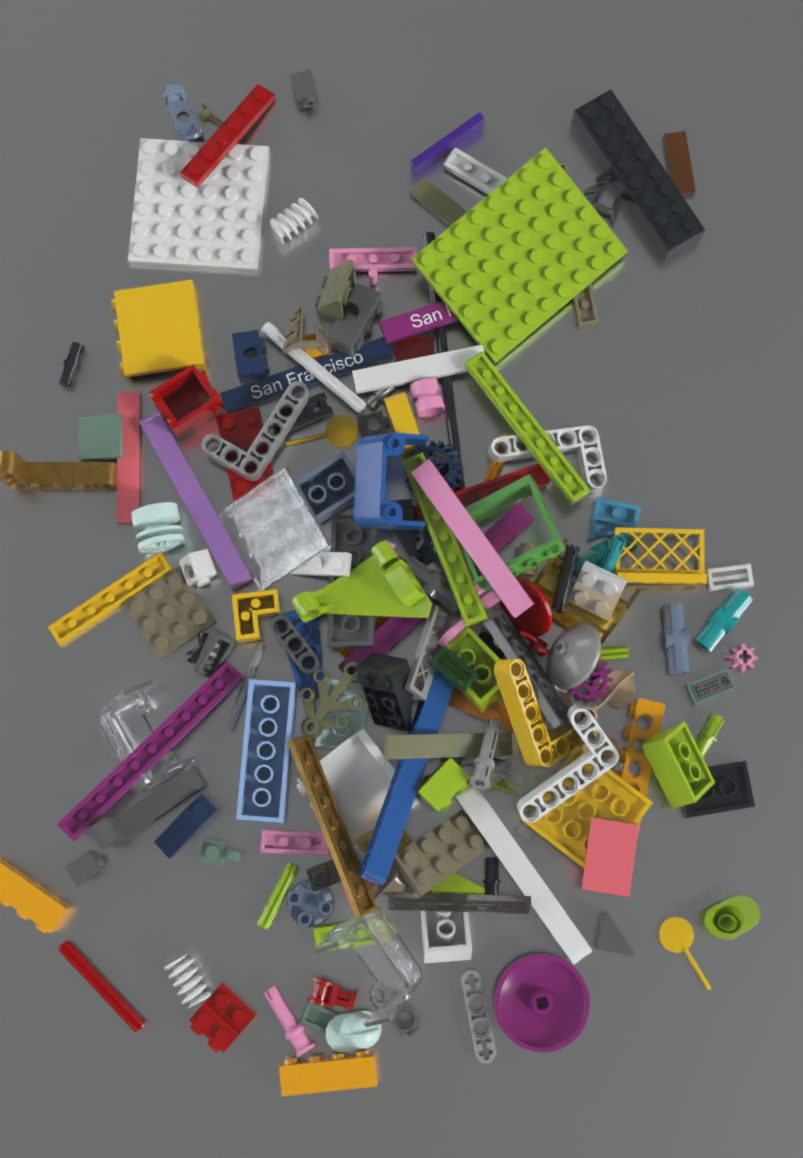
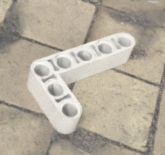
M586 425L545 431L562 454L576 452L581 479L591 490L590 493L598 492L606 484L607 476L599 434L595 427ZM582 434L588 435L591 442L584 441ZM518 435L498 437L493 440L488 449V456L494 462L534 458V456L527 447L525 451L517 448L516 443L524 444ZM560 437L567 438L569 445H564L560 441ZM494 446H501L505 452L503 454L497 453ZM587 455L592 456L594 458V464H591L586 460ZM590 477H595L599 485H593Z
M582 705L571 706L568 709L567 718L589 751L518 801L517 811L521 818L528 823L540 819L618 762L619 755L617 750L591 713ZM584 712V719L580 722H575V714ZM591 731H597V738L593 741H588V734ZM605 750H611L610 757L606 760H602V752ZM585 764H592V768L588 773L581 772ZM565 778H573L572 784L570 786H562V782ZM545 792H553V797L550 800H543ZM534 805L532 813H523L525 806Z

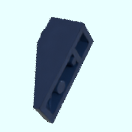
M201 793L154 843L170 859L221 810L206 794Z

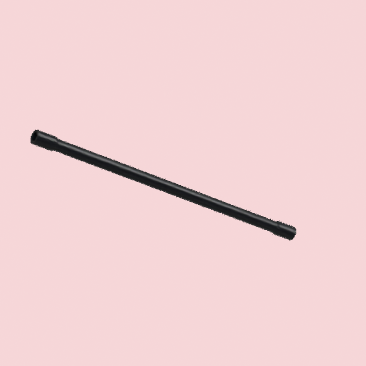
M434 232L422 234L424 248L436 239ZM429 284L431 303L441 302L442 299ZM445 325L435 328L437 353L448 352ZM449 375L441 377L448 442L452 446V450L458 452L457 457L462 459L452 376ZM463 471L458 473L463 476V479L456 480L459 488L454 487L453 492L465 489Z

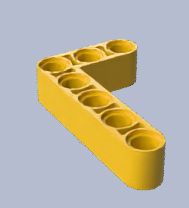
M501 659L495 663L494 674L523 759L528 766L549 767L570 754L576 745L581 747L584 744L573 726L557 728L548 734L525 664L521 659Z

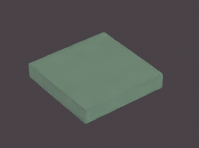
M112 413L79 417L80 461L123 458V414Z

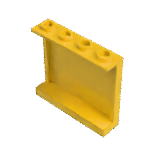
M193 280L114 291L115 299H111L113 312L117 313L114 327L116 333H119L120 340L117 341V350L119 354H122L123 360L119 362L121 375H125L128 382L132 381L131 377L186 369L193 364L197 370L200 368L207 370L196 288Z

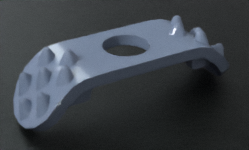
M178 83L168 84L163 90V98L179 136L187 142L190 139L196 140L197 137L200 138L203 135V131L194 117L183 87ZM180 112H185L189 115V120L180 122L177 119V115Z

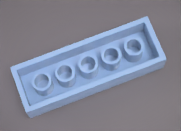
M249 679L236 819L285 823L291 751L287 742L293 739L297 684L294 682Z

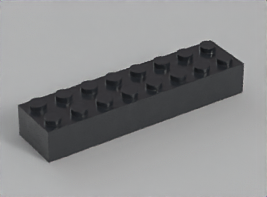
M610 89L575 109L572 118L573 125L604 172H607L610 181L618 193L621 194L622 199L663 261L701 240L705 228L613 91Z

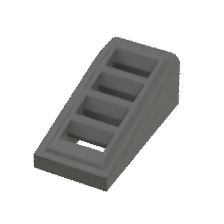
M213 627L208 634L193 671L210 678L221 667L236 641L229 634ZM214 647L219 649L218 653L213 651ZM212 656L215 658V660L212 661L208 659V657ZM205 663L212 666L210 670L203 667Z

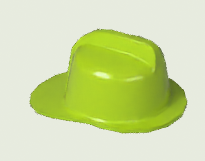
M738 895L711 907L705 914L704 922L707 930L717 938L731 940L756 926L760 919L761 911L754 899Z

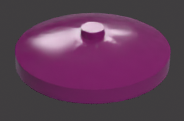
M538 953L516 960L503 972L495 990L494 1007L501 1028L514 1043L534 1052H552L566 1047L580 1035L589 1016L590 997L584 979L570 963L555 955Z

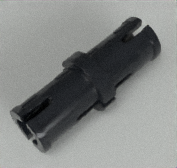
M71 342L68 356L63 361L64 368L58 382L59 385L67 388L73 387L77 370H80L81 367L80 361L85 349L84 345Z

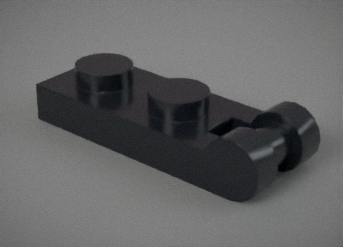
M324 392L308 399V402L288 433L321 418L329 417L334 413L331 406H328L326 402L327 397ZM318 405L320 410L314 412L312 406ZM284 409L281 415L284 417L289 416L292 410ZM273 427L275 434H279L281 429Z

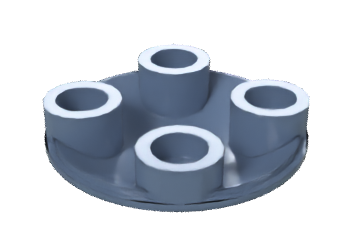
M308 879L299 882L292 888L287 898V907L290 916L295 922L302 926L315 927L321 925L330 917L334 907V899L330 889L324 883Z

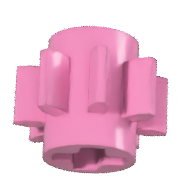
M745 643L740 645V650L735 646L731 648L734 654L727 657V659L733 662L731 668L739 667L741 673L745 672L746 666L749 669H753L754 665L752 662L758 659L757 656L753 655L755 648L747 649ZM742 653L743 657H747V661L743 662V660L739 659L738 657Z

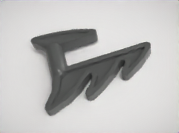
M603 172L595 179L598 183L587 188L584 194H592L587 196L586 199L598 213L609 217L611 224L615 225L621 205V194H617L611 208L599 204L610 181L607 172Z

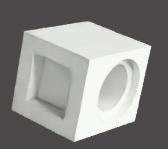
M208 549L188 553L179 561L188 586L197 584L198 587L207 585L211 582L210 579L217 574Z

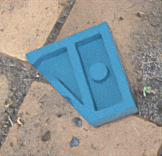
M596 497L587 539L593 540L613 535L615 527L637 528L641 506Z

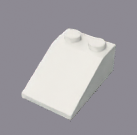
M419 899L424 963L471 960L472 943L467 902Z

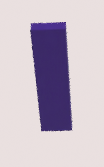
M477 113L412 159V173L415 176L455 147L482 130L485 120L483 115Z

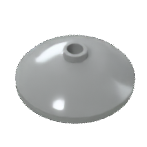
M585 623L575 624L565 629L555 639L550 648V654L547 657L548 677L555 686L562 689L574 688L583 683L593 672L601 652V639L595 628Z

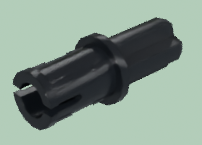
M496 857L485 858V880H483V883H485V904H500L499 883H501V880H499V859Z

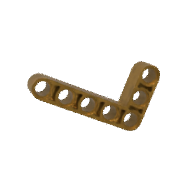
M0 451V480L13 488L117 487L118 464L113 462H26L16 452Z

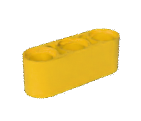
M405 391L383 398L394 433L420 434ZM406 445L402 452L403 458L408 457V454H416L414 447L421 450L422 446Z

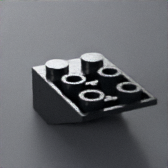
M372 652L355 667L372 720L377 725L409 732L411 730L412 694L404 688L410 672L408 661L405 658Z

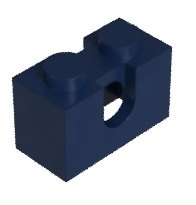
M258 330L232 333L239 381L245 382L265 378V371H269L267 357L263 358L262 350H266L264 336L260 337ZM249 353H257L256 358H246Z

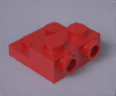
M222 982L188 1021L192 1023L190 1029L198 1036L203 1034L209 1039L207 1044L212 1050L217 1053L221 1050L224 1053L254 1019L257 1013Z

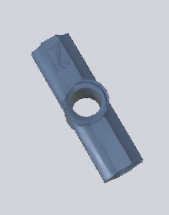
M683 604L663 605V646L667 651L669 674L688 673L689 658L687 648L689 647V634L687 628H685Z

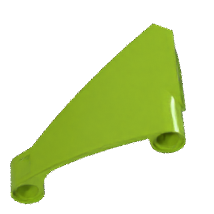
M388 540L376 544L371 549L373 555L352 569L350 577H340L320 590L302 592L291 600L293 607L303 622H308L324 613L428 618L432 602L409 566L398 557Z

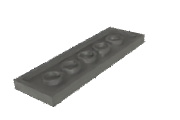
M332 515L331 552H348L352 554L351 571L373 555L371 549L377 544V528L359 527L354 522L353 515ZM330 576L329 584L341 576ZM328 614L327 647H374L375 616Z
M484 608L488 619L481 621V625L491 633L494 638L493 643L499 650L503 651L506 656L505 659H521L524 662L538 705L544 713L543 717L546 723L554 729L572 726L567 718L568 705L521 635L514 631L516 628L503 609Z

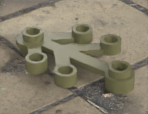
M349 662L346 664L344 676L330 695L327 684L328 672L323 669H318L314 672L313 678L318 682L321 708L315 714L313 703L315 692L310 688H303L300 692V698L304 701L306 718L301 723V732L304 736L309 735L311 739H316L321 736L323 730L347 729L350 726L351 720L346 715H339L334 720H323L331 712L350 709L358 711L364 707V700L358 696H353L350 700L337 702L352 681L359 680L357 672L354 675L349 674V669L356 667L358 663ZM320 672L324 673L323 680L318 679V674ZM306 691H310L311 693L309 699H306L304 697ZM359 699L360 705L359 707L355 708L353 702L354 700ZM342 718H345L347 721L345 726L340 725ZM310 723H314L315 729L313 731H309L308 729Z

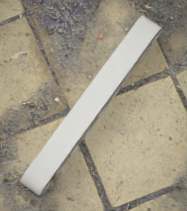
M468 780V787L461 794L456 793L454 797L573 965L590 954L592 949L480 790L472 786Z

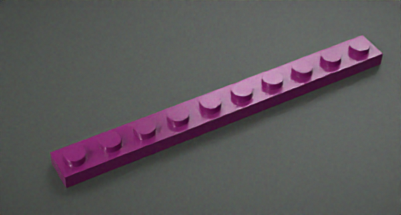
M227 661L57 824L58 827L75 842L244 679V676Z

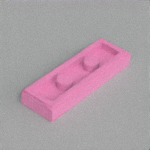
M261 829L260 853L330 856V850L323 832Z

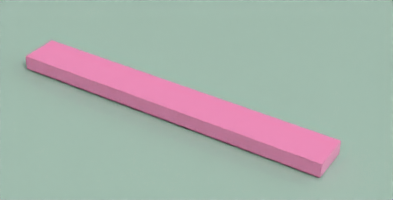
M428 459L412 471L413 477L513 617L516 618L534 604L432 461Z

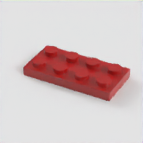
M254 407L216 416L220 437L247 453L263 427L260 408ZM261 446L257 453L265 454L269 449L267 446ZM235 453L228 455L227 461L234 462L238 455ZM271 461L262 476L256 481L246 480L227 468L234 502L278 493ZM249 465L246 468V472H255L257 466Z

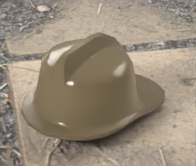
M392 863L385 883L382 886L374 883L370 890L374 900L380 895L394 898L404 894L409 884L395 864Z

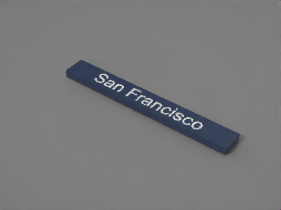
M384 337L364 343L359 351L356 350L353 357L338 352L315 361L337 378L352 373L354 370L364 369L393 359V353L389 343L386 344ZM300 365L221 392L220 396L226 413H231L282 397L288 386L294 381L303 382L307 388L322 382Z

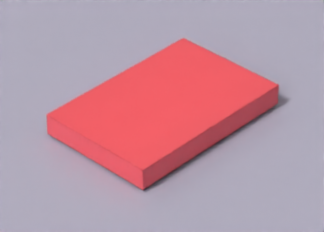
M591 818L582 889L626 897L630 896L639 825Z

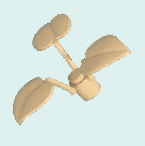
M615 670L608 674V677L613 679V682L607 683L611 690L603 691L606 697L594 708L585 707L596 722L598 720L596 711L607 701L613 708H623L631 703L635 694L633 671ZM602 679L598 681L597 689L600 687ZM557 690L568 707L573 706L569 695ZM579 712L575 714V717L582 721L585 714L584 712ZM592 731L593 736L596 739L598 734L596 731ZM606 734L614 748L617 750L618 755H620L618 742L614 737ZM584 744L582 749L586 752L589 751L587 746ZM611 750L603 751L601 759H608L611 755ZM618 762L610 768L612 772L615 770Z

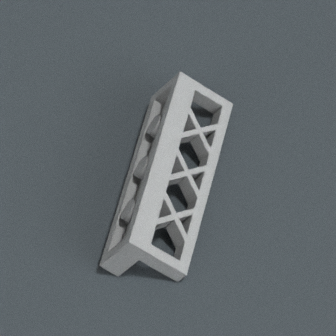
M432 605L404 687L412 694V700H426L435 674V669L429 664V661L442 649L438 644V640L448 631L452 618L437 605Z

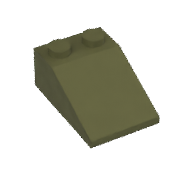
M348 260L332 268L329 276L325 275L322 283V288L324 289L322 296L318 295L315 303L318 317L334 322L337 319L345 320L349 309L348 299L357 285L355 263L353 260Z

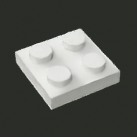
M586 561L583 564L568 602L609 621L628 580Z

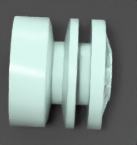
M156 503L140 507L131 512L134 529L143 531L136 535V540L140 542L138 544L139 552H165L185 543L184 535L181 534L183 532L182 526L173 525L180 521L176 503Z

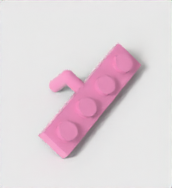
M417 248L329 249V270L348 260H353L355 272H368L369 283L376 285L378 282V272L417 271V268L410 261L417 254Z

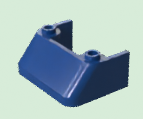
M387 433L366 436L359 440L356 446L353 519L359 527L421 531L425 527V522L402 520L403 511L401 506L393 501H385L387 456L400 455L406 445L424 446L429 440V435Z

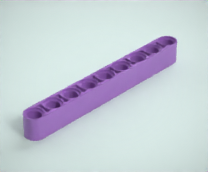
M159 410L140 420L139 422L232 590L234 591L252 581L253 579Z

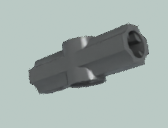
M412 556L406 564L413 572L426 595L432 600H437L442 606L455 614L459 608L448 581L435 570L431 571Z

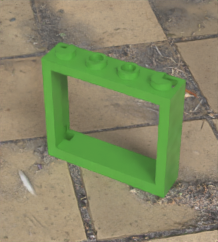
M530 474L465 507L477 524L533 495L552 540L505 563L515 577L519 573L535 568L542 561L554 558L560 552L566 550L541 492ZM460 543L475 582L483 591L493 589Z

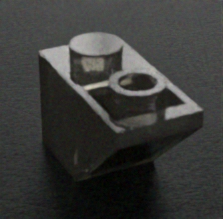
M333 859L306 869L314 892L341 882Z

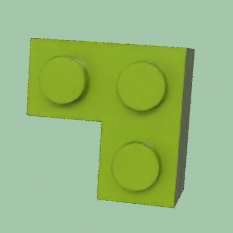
M446 758L431 775H426L421 780L416 797L430 811H445L453 802L451 798L456 793L461 794L468 787L467 781L470 779V776L452 758Z

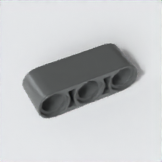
M282 615L274 617L270 623V629L304 674H314L320 667V662L315 653L287 617ZM279 622L287 623V629L282 633L277 632L275 627ZM292 640H299L301 642L299 650L292 651L289 649V644ZM306 658H313L315 665L311 669H305L303 661Z

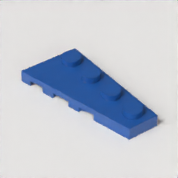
M296 610L280 614L290 620L320 662L319 669H323L319 616L308 622H303ZM279 622L277 624L280 633L286 631V622ZM292 640L289 644V649L292 651H297L301 647L299 640ZM286 651L299 693L303 688H310L315 692L314 699L319 698L318 682L314 680L313 674H304ZM306 658L303 661L305 669H311L315 665L313 658ZM323 672L318 674L319 680L324 679ZM306 691L304 697L306 699H309L311 693L310 691Z

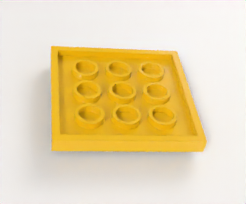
M576 745L557 772L586 753V751ZM585 764L581 772L588 773L592 768V764ZM609 769L537 821L528 823L523 819L521 820L584 868L591 818L637 825L653 802ZM565 778L562 782V786H570L572 784L573 778ZM547 791L543 794V800H550L553 797L552 791ZM531 805L525 814L532 813L534 805Z

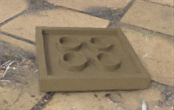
M180 566L122 603L159 660H162L196 637L198 633H202L217 623L193 585L188 586Z

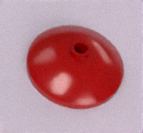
M518 575L515 578L534 604L516 618L513 617L502 600L500 601V606L517 629L526 630L534 637H540L551 628V606L545 594L534 582Z

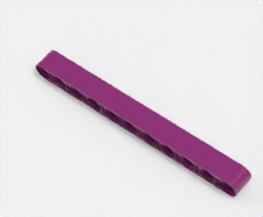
M518 503L490 527L484 535L496 552L499 553L535 519ZM463 552L464 559H465V561H466V564H467V566H468V569H469V571H470V574H471V576L473 577V574H472V572H471V569H470V567H469V565H468V562H467L466 557H465L464 552ZM443 570L439 574H441L447 580L446 574ZM430 599L432 605H437L438 607L442 605L437 600ZM391 617L374 632V647L356 648L338 665L339 669L344 673L346 664L349 662L359 664L372 652L388 654L426 618ZM351 667L349 669V674L354 675L356 669L355 667Z

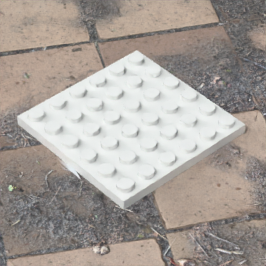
M140 138L128 253L129 264L259 272L269 146L236 144L200 187L197 188L182 179L180 171L206 142Z

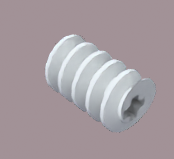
M299 198L298 205L293 203L291 204V210L286 208L284 209V215L281 213L277 215L278 221L274 218L270 220L271 230L280 243L284 245V236L291 240V231L298 235V226L304 230L306 229L304 222L306 221L311 225V216L317 220L318 216L306 200Z
M186 955L166 965L164 969L173 970L168 977L169 979L177 978L173 987H181L177 995H185L186 997L181 1003L182 1005L190 1004V1008L208 998L211 992H203L207 984H198L203 976L194 975L198 970V966H189L194 961V958H185Z

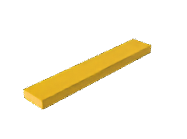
M159 552L47 628L59 646H62L122 606V603L171 572L173 568L163 553Z

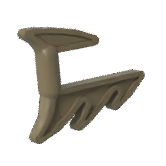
M303 304L299 305L289 317L292 323L284 332V336H291L282 349L283 353L286 354L293 349L301 348L317 349L323 355H326L324 332L319 323L316 325V340H302Z

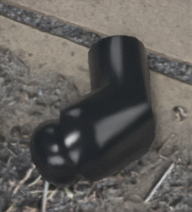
M198 633V646L186 654V659L189 663L196 664L209 633Z

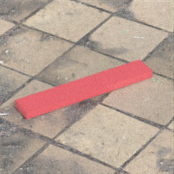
M120 392L118 393L117 413L123 414V458H117L116 523L133 524L131 512L140 508L141 424L139 421L141 420V393Z

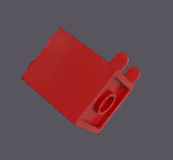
M194 364L148 393L178 440L223 412L220 406L223 402L214 386L209 388L211 384L208 381V377L202 368L197 370ZM199 388H202L210 399L204 405H202L194 393Z

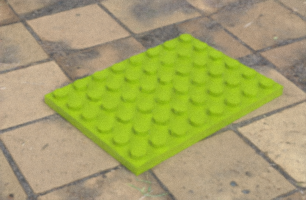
M545 147L410 261L478 345H483L484 352L495 364L624 256L628 250Z

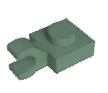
M203 839L200 862L223 866L225 859L241 861L242 852L228 850V842Z

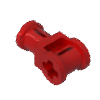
M319 977L313 978L315 982L307 1001L332 1008L334 1005L347 1008L349 1012H352L358 991L350 992L339 988L340 985ZM321 987H323L321 996L319 997Z

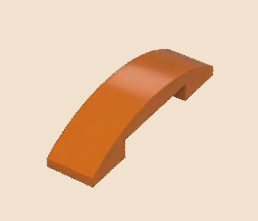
M455 686L453 687L448 706L485 721L497 719L502 722L501 728L515 734L505 703L497 700L481 713L465 694Z

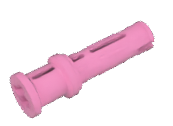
M276 985L264 992L263 996H265L286 1031V1040H290L297 1052L295 1054L298 1058L313 1048L315 1044L309 1041L303 1031L304 1026L298 1025L277 990Z

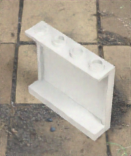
M363 727L319 760L355 850L371 838L395 771L388 760H384V755ZM299 775L296 778L298 784L295 786L304 797L308 794ZM416 797L412 805V809L419 804V801L416 799Z

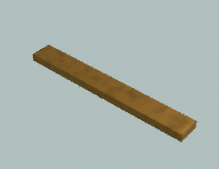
M305 735L289 740L287 742L356 919L378 911L367 880L359 877L360 862L310 736Z

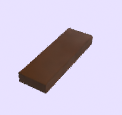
M686 131L666 133L663 139L670 178L682 196L695 195L696 189Z

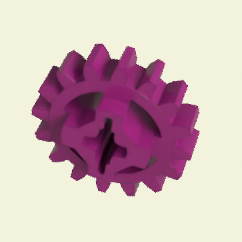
M600 656L596 664L600 669L593 670L590 674L593 676L590 678V683L584 681L576 686L585 687L588 693L580 692L576 687L569 690L568 694L570 696L576 693L575 700L579 701L583 697L585 703L589 702V698L597 702L598 695L604 698L606 696L603 691L611 690L607 683L613 682V679L608 677L612 669H605L608 663L607 661L600 663ZM602 679V683L600 687L597 689L596 686L598 684V681Z

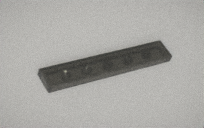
M389 892L388 909L529 914L531 896L425 893L418 898L415 893Z

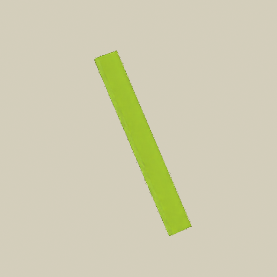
M481 351L464 362V367L568 502L572 505L589 494L591 490L485 353Z
M423 452L403 459L402 464L465 626L468 627L484 621L488 617L455 534L411 474L412 471L426 461Z

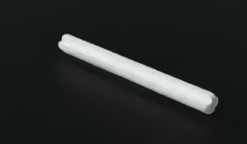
M270 322L265 323L261 329L262 333L283 349L288 337H285ZM301 348L287 352V354L357 413H360L365 408L366 403Z

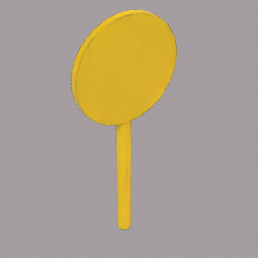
M338 415L327 423L325 433L286 441L285 445L289 446L327 437V440L333 446L345 448L356 441L359 433L358 426L351 417Z
M681 917L666 919L661 924L658 934L662 946L674 953L684 951L707 990H710L711 986L688 950L694 939L692 926Z

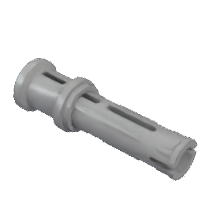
M488 719L480 755L474 761L475 770L473 776L470 777L469 783L476 788L487 789L490 787L489 777L495 767L493 756L502 722L497 719Z

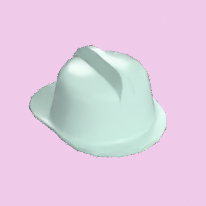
M368 1010L344 1013L335 1016L328 1023L325 1037L332 1049L338 1052L363 1050L373 1046L378 1041L381 1034V1023L379 1018Z

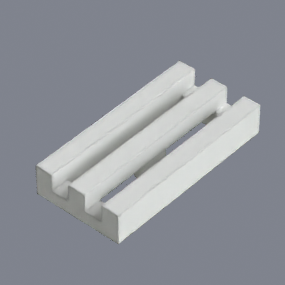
M751 563L705 569L708 592L754 586ZM738 570L747 571L745 574L712 578V574ZM748 578V582L713 585L715 582Z

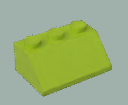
M685 721L652 736L642 745L645 757L649 760L655 777L658 779L672 809L695 803L715 783Z

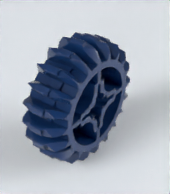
M430 440L429 446L425 444L421 450L414 447L416 454L423 452L426 461L428 459L432 461L442 477L448 472L445 481L450 488L453 486L459 488L456 480L463 479V476L458 473L464 471V468L459 465L462 459L457 457L458 452L452 450L451 445H444L442 441H439L436 445L435 441ZM432 455H444L447 461L436 462ZM407 477L405 479V482L407 484H410L409 479Z

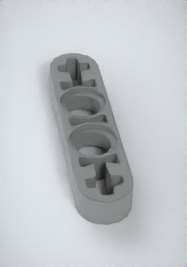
M468 969L461 976V984L474 1052L479 1062L488 1064L496 1057V1047L483 980L477 970ZM468 974L478 977V981L475 982V989H481V993H472L467 996L466 991H471L470 984L465 983V979L469 977ZM474 997H478L483 1001V1006L478 1011L472 1010L469 1006L470 1000ZM483 1021L487 1024L488 1029L485 1034L479 1035L474 1031V1026L477 1022ZM490 1036L491 1040H486V1045L488 1049H492V1052L489 1053L488 1058H484L482 1054L479 1055V1052L482 1051L481 1041L476 1043V1039L483 1040Z

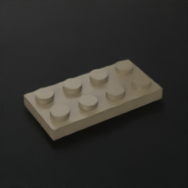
M462 809L397 853L393 863L418 898H420L486 851L490 846Z

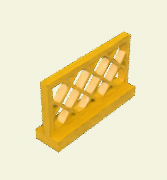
M614 528V535L628 533L634 539L627 548L624 546L613 573L628 580L627 583L692 585L707 583V574H704L703 529ZM645 533H650L656 539L649 548L640 540ZM667 534H673L678 540L671 549L662 541ZM690 534L698 535V544L694 549L684 541ZM636 542L645 550L638 559L628 551ZM658 543L667 551L660 560L651 552ZM680 544L690 552L683 560L673 552ZM625 553L634 562L628 569L620 568V558ZM647 554L656 562L651 569H646L640 563ZM669 555L679 563L673 570L668 569L662 563ZM691 555L698 561V570H690L684 564ZM680 566H682L684 570H677V569H678Z

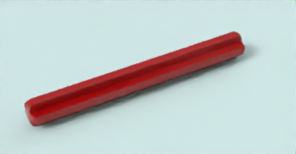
M64 941L58 947V951L135 1033L139 1032L144 1027L145 1022L69 941Z

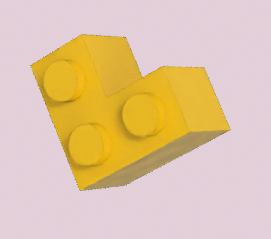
M274 589L232 595L236 640L239 643L261 641L260 618L282 614L279 591Z

